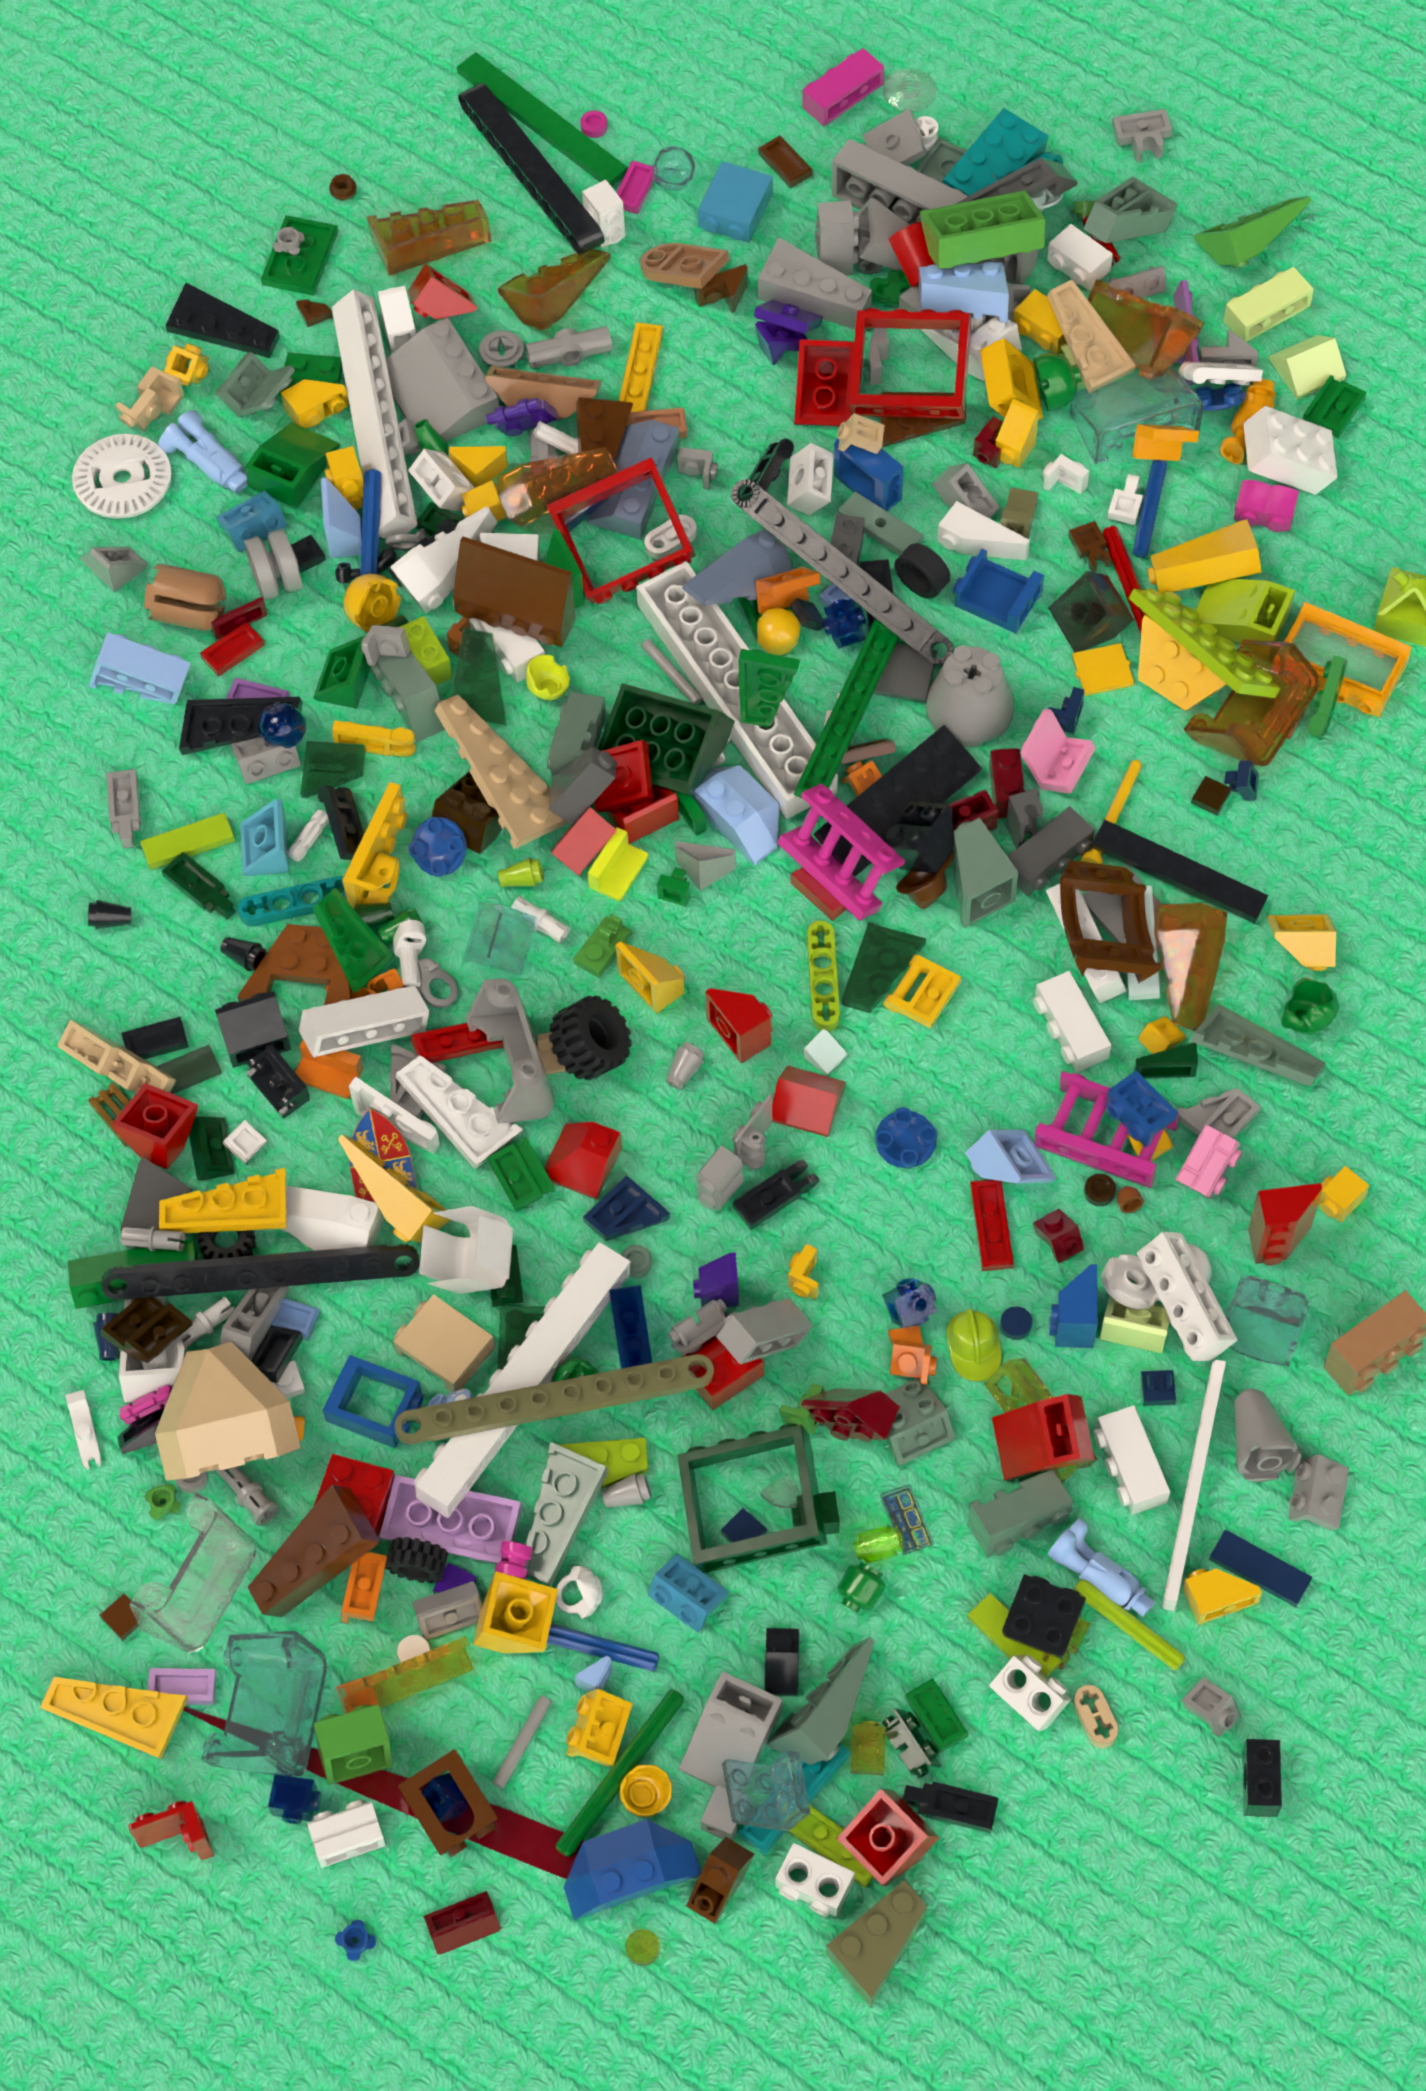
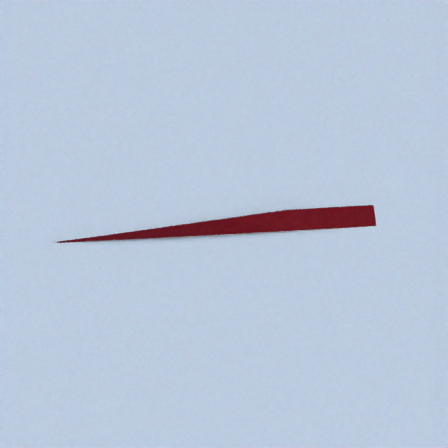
M188 1707L183 1709V1711L236 1738L326 1779L318 1749L245 1727ZM380 1770L336 1783L397 1811L417 1818L398 1788L399 1784L409 1779L407 1777ZM430 1784L420 1789L446 1831L455 1835H461L471 1829L474 1823V1813L464 1795ZM490 1804L495 1814L499 1817L494 1822L496 1829L481 1839L475 1834L467 1840L567 1880L583 1841L572 1856L566 1857L556 1849V1843L564 1832Z

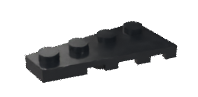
M185 283L166 323L167 332L247 353L252 352L255 355L266 358L271 357L280 338L279 330L188 283Z
M300 696L187 700L179 750L182 755L299 728L303 702Z

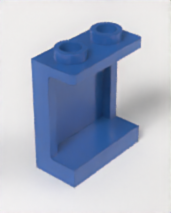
M981 549L977 557L972 556L966 568L967 573L964 578L959 577L954 585L955 607L1017 634L1043 591L1044 575L1033 571L1031 576L1027 578L987 559V550Z

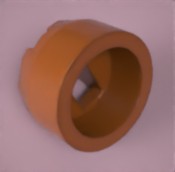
M1131 1186L1121 1188L1117 1194V1203L1123 1213H1133L1144 1204L1141 1193Z

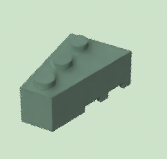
M410 651L407 658L380 655L374 666L370 665V670L375 680L381 681L385 694L392 699L408 729H411L413 734H415V741H422L445 730L434 711L440 702L436 685L413 653Z
M1052 1469L1020 1482L1019 1488L1008 1494L1004 1490L996 1492L994 1494L995 1500L981 1505L979 1500L971 1502L968 1527L987 1558L995 1553L997 1556H1000L1011 1550L1015 1542L1023 1538L1030 1540L1041 1533V1528L1050 1523L1058 1525L1064 1522L1070 1516L1069 1513L1072 1510L1073 1500Z

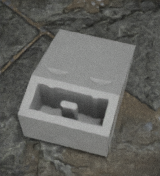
M722 1671L705 1705L679 1771L713 1787L719 1785L742 1794L783 1712V1699Z

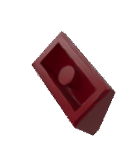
M263 597L215 618L211 622L212 629L210 630L215 639L224 637L244 622L251 624L266 617L267 610Z
M487 1891L423 1916L438 1955L501 1930Z

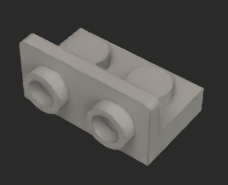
M289 730L230 744L246 784L301 765Z

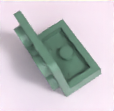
M252 352L244 355L215 394L238 417L246 414L253 415L259 410L266 411L276 402L275 396L279 390L285 389L292 381L290 376L295 369L289 365L270 371Z

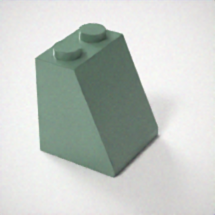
M980 818L959 825L954 831L953 850L955 854L952 865L961 924L966 928L1016 901L1018 871Z

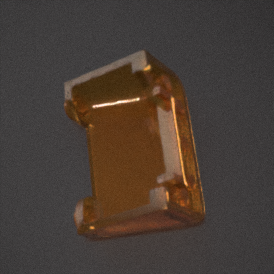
M1097 279L1088 297L1089 303L1135 363V369L1140 371L1138 375L1154 381L1155 377L1162 378L1200 334L1204 325L1203 321L1170 305L1162 306L1134 296L1124 290L1115 289Z
M1244 639L1237 651L1252 658L1255 667L1268 672L1273 677L1272 681L1280 687L1278 694L1275 698L1240 694L1232 690L1214 719L1208 714H1195L1184 728V731L1193 741L1240 761L1251 760L1254 766L1264 767L1273 760L1317 693L1320 680L1316 670L1294 643Z

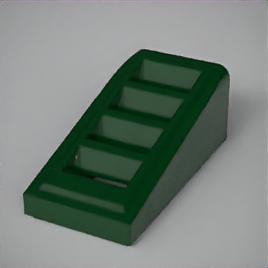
M1186 1044L1136 1058L1134 1072L1137 1070L1144 1079L1196 1076L1198 1066L1197 1044Z

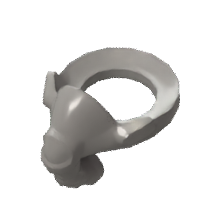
M420 528L417 534L390 535L386 537L385 543L392 549L411 550L420 540L424 538L429 539V536Z
M423 958L419 961L421 985L416 987L418 992L421 993L425 1002L434 1008L442 1009L449 1007L454 1003L458 995V987L455 980L445 970L439 969L441 967L439 963L431 958ZM433 979L446 981L451 989L450 996L446 999L435 998L429 991L430 981Z

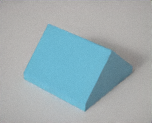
M276 798L240 823L242 874L245 876L289 872L287 820L282 800Z

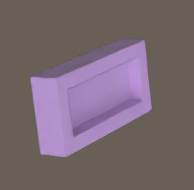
M149 1668L148 1690L186 1695L189 1697L186 1705H214L217 1672L215 1669Z

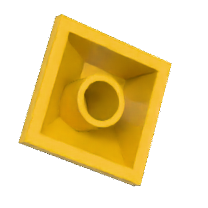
M1328 914L1268 915L1267 921L1275 939L1304 967L1314 971H1323L1327 967H1335L1336 930Z
M620 941L616 944L619 975L656 1014L685 993V976L678 966H671L665 958Z
M496 1571L479 1614L473 1645L500 1653L544 1652L558 1589Z

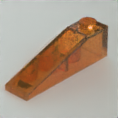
M595 249L582 255L574 253L561 258L560 265L538 267L537 274L529 277L524 273L515 276L498 287V293L523 324L533 326L538 330L548 329L566 314L610 260V253Z
M1204 903L1158 905L1156 907L1154 927L1155 941L1160 943L1163 957L1160 960L1161 969L1166 971L1169 985L1166 988L1172 1022L1196 1031L1205 1020L1226 936L1227 912Z

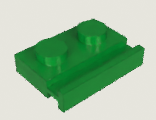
M1330 375L1303 414V420L1332 430V436L1339 438L1364 402L1367 392L1345 381L1339 382L1334 379V376Z
M527 1137L522 1138L523 1141L517 1144L513 1143L487 1157L491 1168L516 1212L542 1199L543 1195L556 1191Z

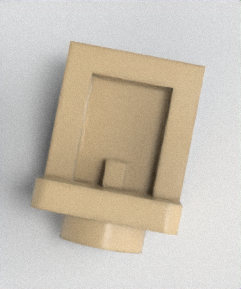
M147 387L131 409L120 402L115 407L120 413L119 419L130 428L136 426L145 431L152 420L159 416L164 404L156 392Z

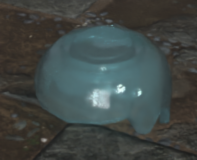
M676 146L663 148L653 164V179L665 190H681L690 183L695 170V162L692 155L684 148Z

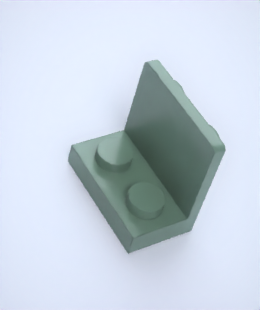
M920 1378L909 1381L903 1386L886 1393L889 1398L900 1406L887 1436L893 1459L898 1466L956 1439L948 1410L927 1385L920 1384Z

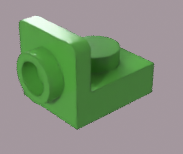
M812 1383L807 1394H803L800 1398L798 1409L782 1405L779 1412L784 1424H801L809 1434L814 1435L819 1423L811 1418V1413L802 1407L801 1404L803 1399L825 1392L824 1387Z

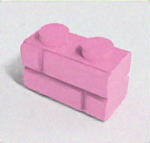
M1205 1124L1176 1180L1209 1199H1212L1214 1194L1219 1196L1228 1180L1224 1178L1228 1167L1235 1168L1241 1158L1242 1151L1238 1150L1241 1144Z

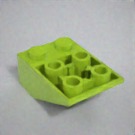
M1225 580L1207 584L1195 611L1199 613L1198 618L1203 622H1207L1217 628L1218 631L1216 633L1219 636L1271 655L1291 612L1295 590L1268 580Z

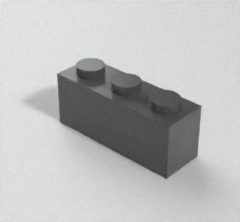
M1069 806L1007 856L1018 871L1017 887L1026 896L1031 895L1035 890L1041 891L1044 889L1051 877L1056 873L1061 874L1065 871L1070 860H1074L1079 855L1083 856L1085 852L1091 850L1095 829Z

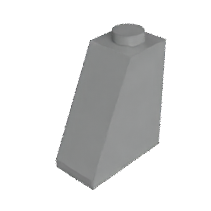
M870 198L858 211L859 258L900 271L902 267L888 239L896 232L909 226V224L876 199Z

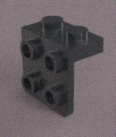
M1024 1574L1003 1626L1002 1634L1005 1638L1061 1658L1065 1655L1077 1621L1082 1616L1086 1598L1073 1589H1062L1051 1585L1044 1578L1038 1576L1031 1577Z

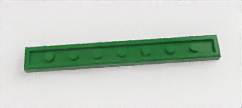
M477 52L457 66V73L474 86L483 82L506 111L599 182L607 180L612 187L625 176L628 170L627 166Z
M876 619L795 788L794 796L802 798L801 795L804 791L819 784H823L826 788L830 789L900 637Z

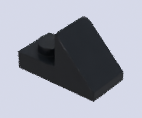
M766 1628L765 1691L775 1696L798 1697L799 1629Z

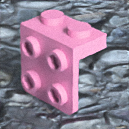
M1044 709L1036 720L1027 740L1024 742L1021 755L1041 790L1071 794L1096 748L1091 740L1066 737L1052 710Z

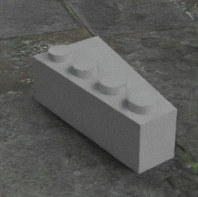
M779 237L758 277L759 300L765 302L775 300L795 305L799 309L823 316V320L848 328H856L857 310L865 311L871 308V289Z

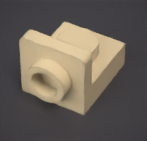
M854 413L846 422H842L838 429V450L844 452L852 444L877 454L882 448L884 425Z

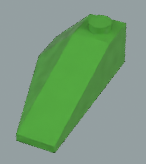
M1310 196L1290 198L1261 209L1262 212L1238 217L1237 222L1227 225L1224 223L1216 225L1194 235L1195 241L1220 266L1232 265V268L1249 264L1248 259L1259 255L1311 202Z

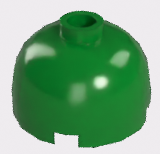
M1057 353L1042 354L1033 358L1037 380L1039 379L1040 391L1047 411L1067 406L1077 393L1076 383L1081 382L1078 366H1071L1065 356Z

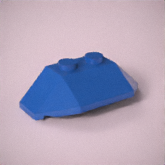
M645 1819L583 1841L565 1882L564 1890L573 1919L577 1920L700 1876L701 1869L691 1841Z

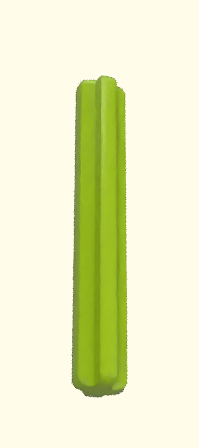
M1081 1579L1075 1586L1074 1590L1086 1598L1085 1602L1172 1670H1178L1184 1663L1185 1655L1127 1610L1123 1609L1122 1606L1108 1599L1093 1584Z

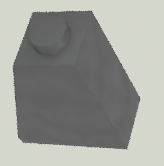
M592 746L552 777L548 810L573 825L616 778L617 762L609 753L601 752Z
M143 1157L138 1164L120 1229L121 1233L125 1227L151 1229L152 1226H156L159 1230V1201L193 1192L192 1189ZM125 1246L128 1250L136 1249V1248H142V1247Z

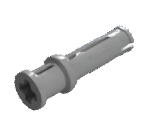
M238 1466L228 1468L234 1477L227 1469H215L220 1477L237 1494V1503L241 1507H246L254 1516L253 1521L257 1526L267 1524L277 1515L280 1508L276 1502H271L262 1492L263 1487L259 1483L251 1482Z

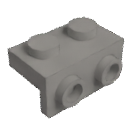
M1319 1454L1300 1460L1299 1465L1295 1469L1296 1479L1293 1495L1289 1502V1520L1297 1522L1306 1519L1329 1530L1338 1529L1349 1468Z

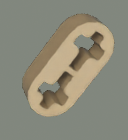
M1093 1685L1080 1687L1074 1696V1710L1091 1744L1097 1748H1108L1117 1739V1722L1099 1688ZM1083 1695H1088L1090 1699L1096 1698L1094 1702L1096 1713L1092 1714L1088 1705H1081L1084 1698ZM1099 1719L1104 1729H1111L1108 1733V1738L1104 1739L1101 1734L1095 1735L1098 1728L1096 1720Z

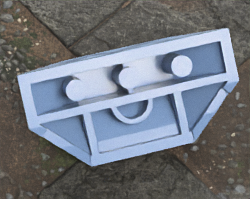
M740 765L711 768L692 794V797L705 814L706 819L755 866L777 849L779 802Z

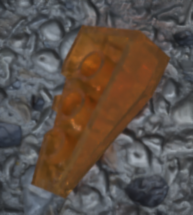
M606 447L523 463L497 477L498 497L508 519L519 527H523L548 513V504L618 473V470Z

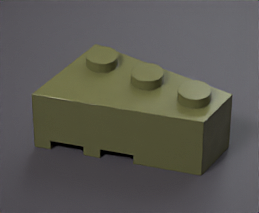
M905 1880L826 1945V1956L870 2008L926 1917L927 1905Z

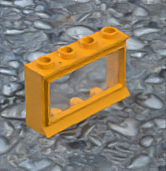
M1304 602L1297 619L1278 654L1275 656L1272 672L1282 679L1292 680L1305 686L1310 691L1317 692L1319 689L1324 690L1327 679L1323 678V672L1327 661H1332L1333 656L1345 658L1348 664L1337 702L1346 703L1358 708L1365 714H1372L1380 718L1408 665L1412 646Z

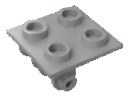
M770 1094L763 1103L759 1101L750 1114L751 1119L745 1126H739L732 1139L734 1141L733 1153L741 1159L742 1163L752 1169L762 1168L766 1161L765 1137L763 1134L772 1124V1095Z

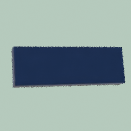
M1224 1530L1209 1557V1560L1259 1586L1261 1589L1294 1607H1297L1312 1580V1576L1227 1530Z

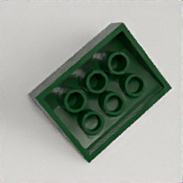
M622 683L598 750L603 751L643 740L648 743L652 785L692 796L724 751L735 720L719 710Z

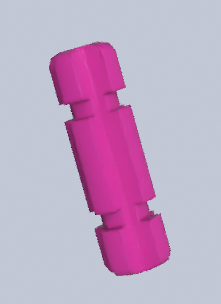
M165 1385L157 1389L158 1393L153 1391L133 1401V1404L129 1403L121 1407L120 1419L125 1424H131L139 1420L138 1416L143 1418L162 1409L163 1405L166 1406L172 1391L171 1385Z

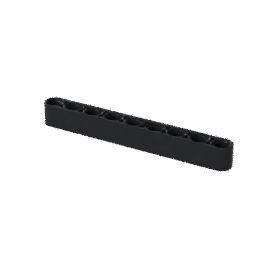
M482 82L458 94L459 103L465 114L578 255H582L604 244V235L599 225L490 89Z

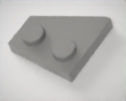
M1235 1088L1224 1092L1219 1097L1201 1100L1199 1105L1184 1109V1107L1177 1109V1112H1179L1178 1121L1197 1136L1201 1134L1206 1124L1235 1139L1260 1112L1261 1106L1241 1090Z

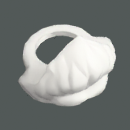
M574 1566L570 1574L562 1578L556 1588L558 1589L556 1597L558 1607L570 1614L578 1613L581 1619L591 1616L603 1599L600 1579L586 1566ZM576 1581L583 1599L575 1605H566L562 1599L563 1588L567 1583Z

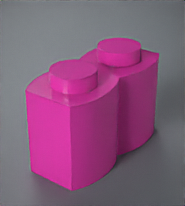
M1242 480L1235 506L1234 520L1239 522L1247 519L1250 526L1263 525L1274 532L1290 531L1299 491L1286 486H1270L1256 480Z

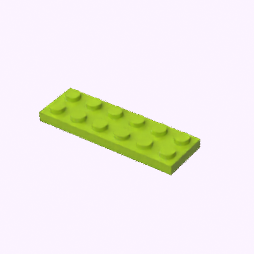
M1147 588V590L1133 589L1128 599L1236 693L1270 698L1276 697L1280 687L1272 681L1273 677L1268 672L1255 667L1252 658L1239 653L1232 641L1219 636L1216 633L1218 631L1216 627L1198 618L1199 613L1184 606L1181 603L1182 599L1177 594L1170 591L1159 593L1151 588Z

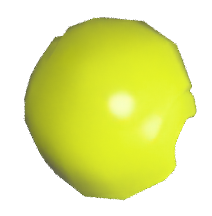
M537 655L529 661L526 670V684L533 695L540 699L551 701L559 699L567 693L571 679L566 665H558L552 655Z

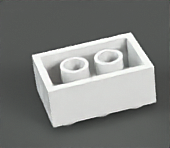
M1264 406L1243 423L1249 471L1314 495L1338 478L1332 430Z

